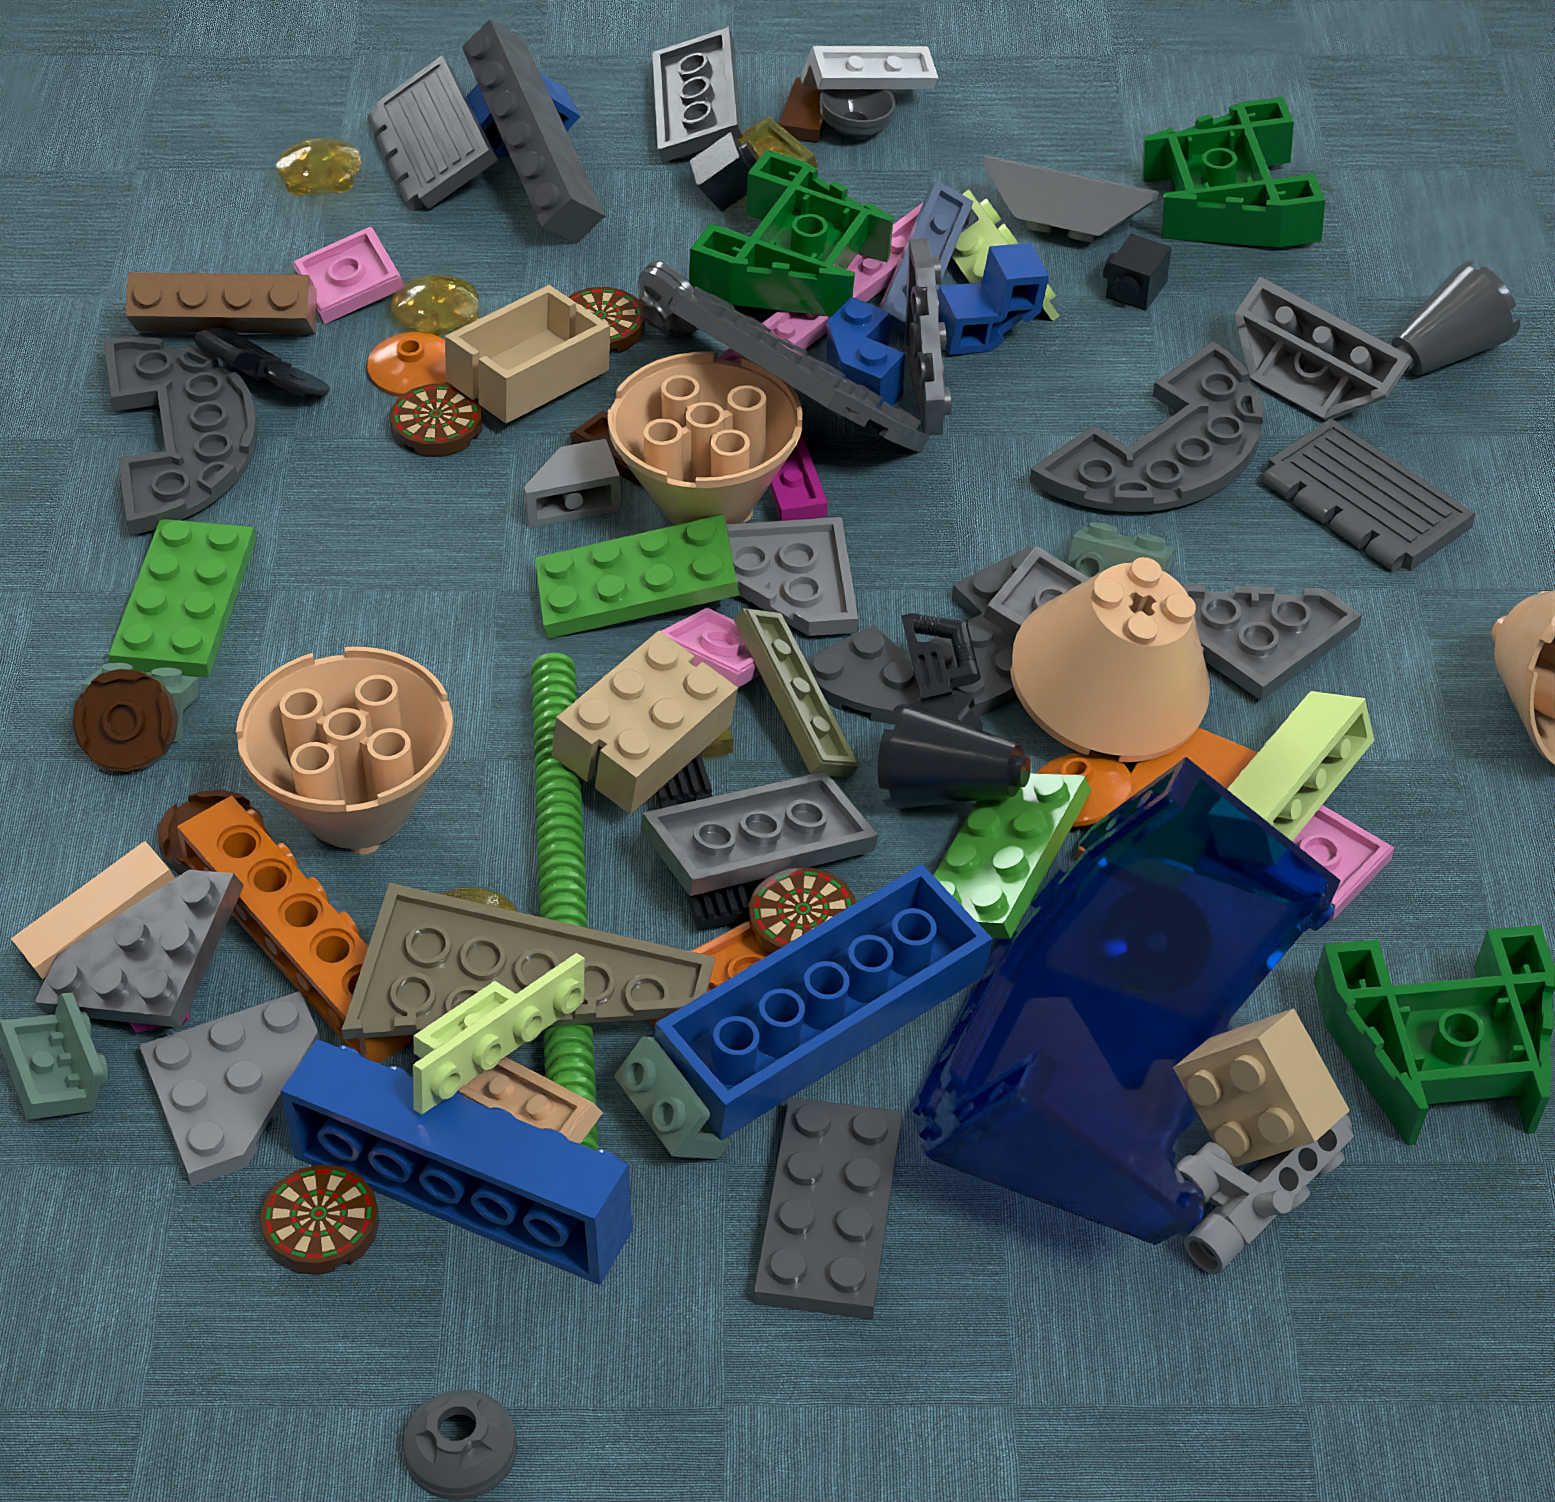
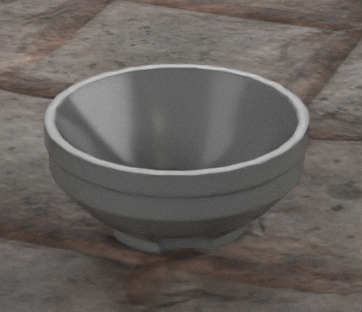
M822 89L820 94V114L839 136L850 137L854 140L868 139L870 135L887 127L892 120L895 110V99L887 89Z
M658 261L651 262L641 272L638 279L639 299L637 304L641 309V315L650 326L657 328L663 334H668L669 332L682 335L694 334L699 328L671 312L670 305L667 304L676 287L692 293L694 288L670 266Z
M461 1389L444 1392L422 1404L412 1415L404 1436L405 1465L416 1484L433 1496L447 1500L476 1498L498 1486L509 1474L517 1453L515 1427L505 1408L487 1394ZM453 1415H466L473 1419L476 1423V1428L469 1437L463 1440L451 1441L444 1438L439 1432V1428L444 1420Z

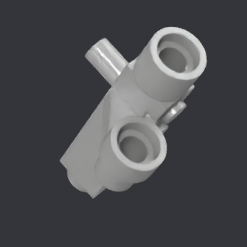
M1347 1114L1316 1142L1265 1157L1248 1175L1234 1167L1229 1154L1221 1146L1213 1142L1206 1143L1194 1156H1185L1168 1173V1181L1171 1188L1180 1199L1191 1206L1202 1207L1207 1201L1216 1206L1186 1237L1184 1245L1190 1258L1203 1270L1212 1274H1219L1243 1250L1244 1245H1249L1277 1215L1288 1213L1302 1204L1310 1195L1306 1185L1315 1176L1320 1177L1333 1171L1345 1159L1341 1149L1354 1137L1351 1132L1352 1123Z

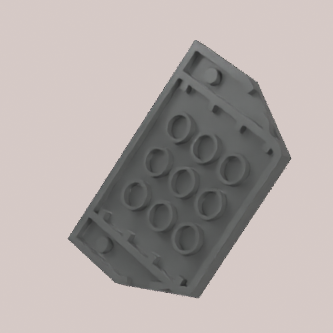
M696 286L692 293L676 287L667 304L670 305L671 312L828 409L863 427L868 425L880 430L879 434L884 438L917 452H921L930 436L917 429L921 423L919 419L886 402L879 406L883 397L861 384L858 385L847 378L844 379L846 376L844 373L823 361L820 362L807 355L808 352L800 346L772 333L769 327L752 317L745 316L734 310L735 307L718 296L712 293L709 294Z

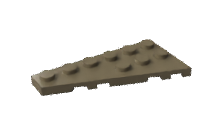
M389 883L342 1027L343 1039L415 1035L492 982L496 981L517 994L575 953L585 958L584 1002L575 1011L565 1014L550 1026L661 1019L708 992L715 957Z

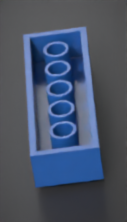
M920 864L655 1024L654 1038L707 1107L710 1117L706 1124L720 1140H723L983 977L993 938L923 864Z
M317 1039L280 1090L295 1159L312 1166L319 1164L342 1166L361 1175L374 1192L595 1284L601 1285L633 1231L629 1164L621 1161L613 1153L602 1149H590L568 1140L559 1131L551 1128L540 1129L516 1119L510 1112L502 1108H488L468 1100L459 1092H456L449 1099H444L422 1115L414 1110L413 1076L400 1067H386L366 1059L350 1047H336Z

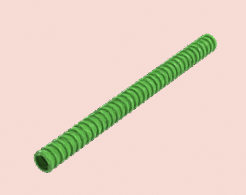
M546 653L535 659L531 666L538 844L537 862L539 869V917L588 928L581 777L552 756L556 717L577 700L576 665L572 658L565 654ZM593 1023L548 1026L543 1031L545 1078L586 1098L596 1105L594 1044L592 1042ZM597 1122L580 1145L593 1150L599 1149L597 1144Z

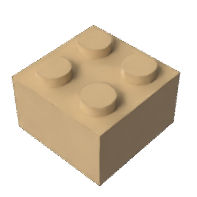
M1294 1008L1211 1037L1173 1067L1213 1142L1221 1146L1229 1154L1234 1167L1314 1143L1350 1111Z

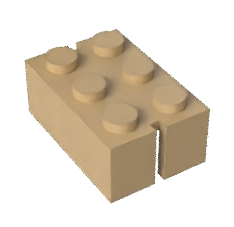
M550 285L445 336L446 381L472 400L479 398V405L506 424L609 370L610 325L583 307L576 310V302Z
M659 630L556 717L552 756L588 782L594 776L598 745L601 746L595 789L631 815L731 726L738 687L704 662H701L697 667L693 666L694 655Z

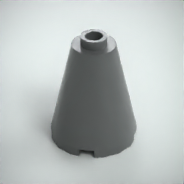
M1467 261L1456 267L1393 338L1391 346L1410 355L1413 359L1404 373L1420 376L1508 342L1517 335L1520 328V318L1513 322L1510 311L1516 306L1515 300L1504 282L1491 269L1483 266L1477 270L1471 267L1474 263L1473 261Z

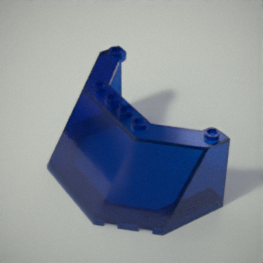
M1187 757L1183 758L1095 823L1079 841L1078 844L1085 851L1067 873L1058 867L1033 897L1030 904L1036 910L1018 932L1015 930L1011 939H998L988 956L984 976L976 980L911 1102L912 1111L918 1115V1118L915 1120L918 1135L925 1140L921 1146L923 1154L932 1161L1153 1245H1157L1178 1233L1181 1235L1189 1233L1198 1224L1204 1213V1205L1201 1204L1203 1189L1193 1181H1184L1174 1162L1176 1152L1172 1149L1178 1136L1193 1120L1195 1109L1192 1107L1193 1103L1173 1067L1209 1038L1233 1030V1026L1229 1024L1231 1018L1298 938L1308 929L1313 931L1319 930L1330 919L1335 910L1332 900L1341 881Z

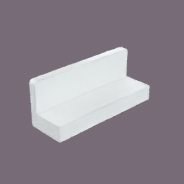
M813 46L801 75L803 86H817L818 89H934L938 80L928 46Z

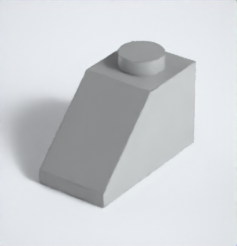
M606 439L560 447L524 486L526 518L529 528L621 511L620 475Z

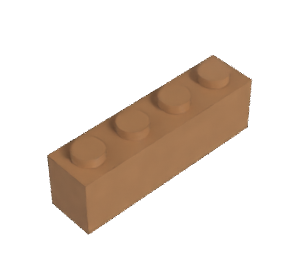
M128 272L126 317L137 332L198 333L216 326L226 327L235 333L315 334L317 290L309 275Z

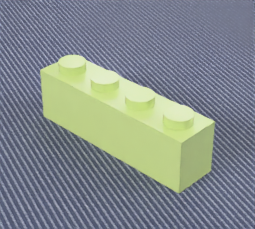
M1310 691L1210 809L1211 824L1216 832L1220 852L1274 862L1279 859L1374 742L1365 698Z

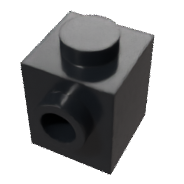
M729 132L691 159L690 164L697 186L722 212L747 195L748 173L760 157L749 142H745L742 145Z
M1131 234L1116 254L1111 253L1105 263L1103 277L1108 279L1106 298L1146 311L1167 283L1172 247Z

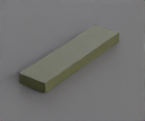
M743 608L734 619V622L810 774L826 771L831 777L850 778L858 769V762L782 613Z

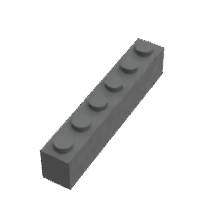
M489 19L462 46V49L541 227L577 244L606 216L524 38Z

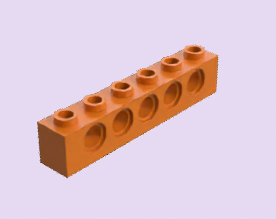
M231 795L177 826L183 860L192 870L234 873L243 883V889L231 915L295 988L301 991L303 997L347 1047L356 1050L366 1059L381 1063L413 1042L414 1035L343 1039L342 1027L362 969L368 945L360 938L358 928L353 919L345 911L338 913L330 905L327 894L319 881L312 876L307 879L298 869L296 860L289 848L282 842L276 845L267 835L263 821L254 810L249 809L246 811Z

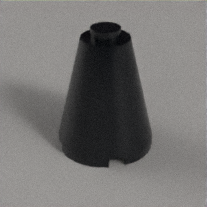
M900 704L892 711L890 716L899 718L894 730L884 729L877 769L879 788L889 790L891 797L883 799L886 806L904 809L1014 797L1020 787L1025 788L1027 786L1031 773V761L1029 756H1024L1023 748L1020 744L915 705Z

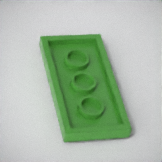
M724 514L535 557L543 626L548 639L740 595Z
M169 519L159 520L108 655L110 663L130 664L133 666V670L149 673L157 668H175L181 670L183 676L209 678L256 543L254 527Z
M1030 774L1027 786L1025 788L1020 787L1014 797L979 800L975 803L935 872L934 877L992 938L1011 939L1091 793L1086 776Z

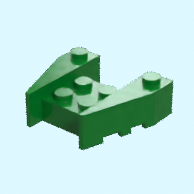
M1284 97L1240 102L1229 106V114L1215 119L1210 114L1196 118L1195 126L1175 132L1170 127L1144 137L1143 182L1172 179L1176 192L1163 193L1161 236L1163 239L1269 247L1300 246L1308 243L1322 242L1325 198L1316 175L1307 174L1272 179L1268 167L1273 165L1291 163L1294 120Z
M766 149L748 173L746 215L762 220V222L751 237L709 223L690 248L689 283L693 288L696 286L709 294L712 293L731 305L833 316L853 297L855 272L846 269L858 253L886 263L889 261L894 217L870 202L864 206L847 196L848 188L837 181L828 184L817 177L818 169L807 162Z
M1541 925L1487 930L1474 965L1477 978L1392 985L1379 939L1324 944L1313 983L1326 1029L1407 1145H1416L1428 1111L1427 1104L1515 1096L1526 1133L1536 1132L1550 1098L1552 1068L1550 1045L1551 1035L1554 1030V1012H1552L1555 990V965Z

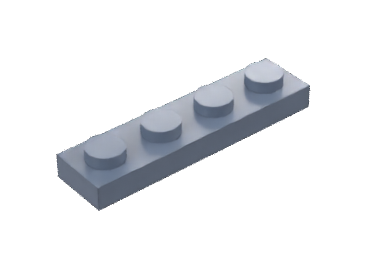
M938 180L931 185L879 307L890 312L889 327L905 335L909 240L928 239L932 257L938 256L940 259L942 280L974 202ZM940 284L936 285V293Z

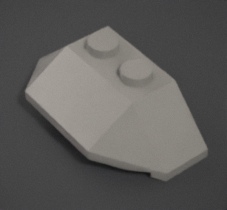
M994 156L984 157L983 161L985 171L1014 217L1027 220V229L1051 233L1052 226L1069 229L1067 237L1081 241L1093 242L1094 235L1101 236L1109 233L1156 202L1159 196V191Z
M1262 277L1258 278L1235 312L1251 381L1325 422L1387 398L1413 360L1410 355Z

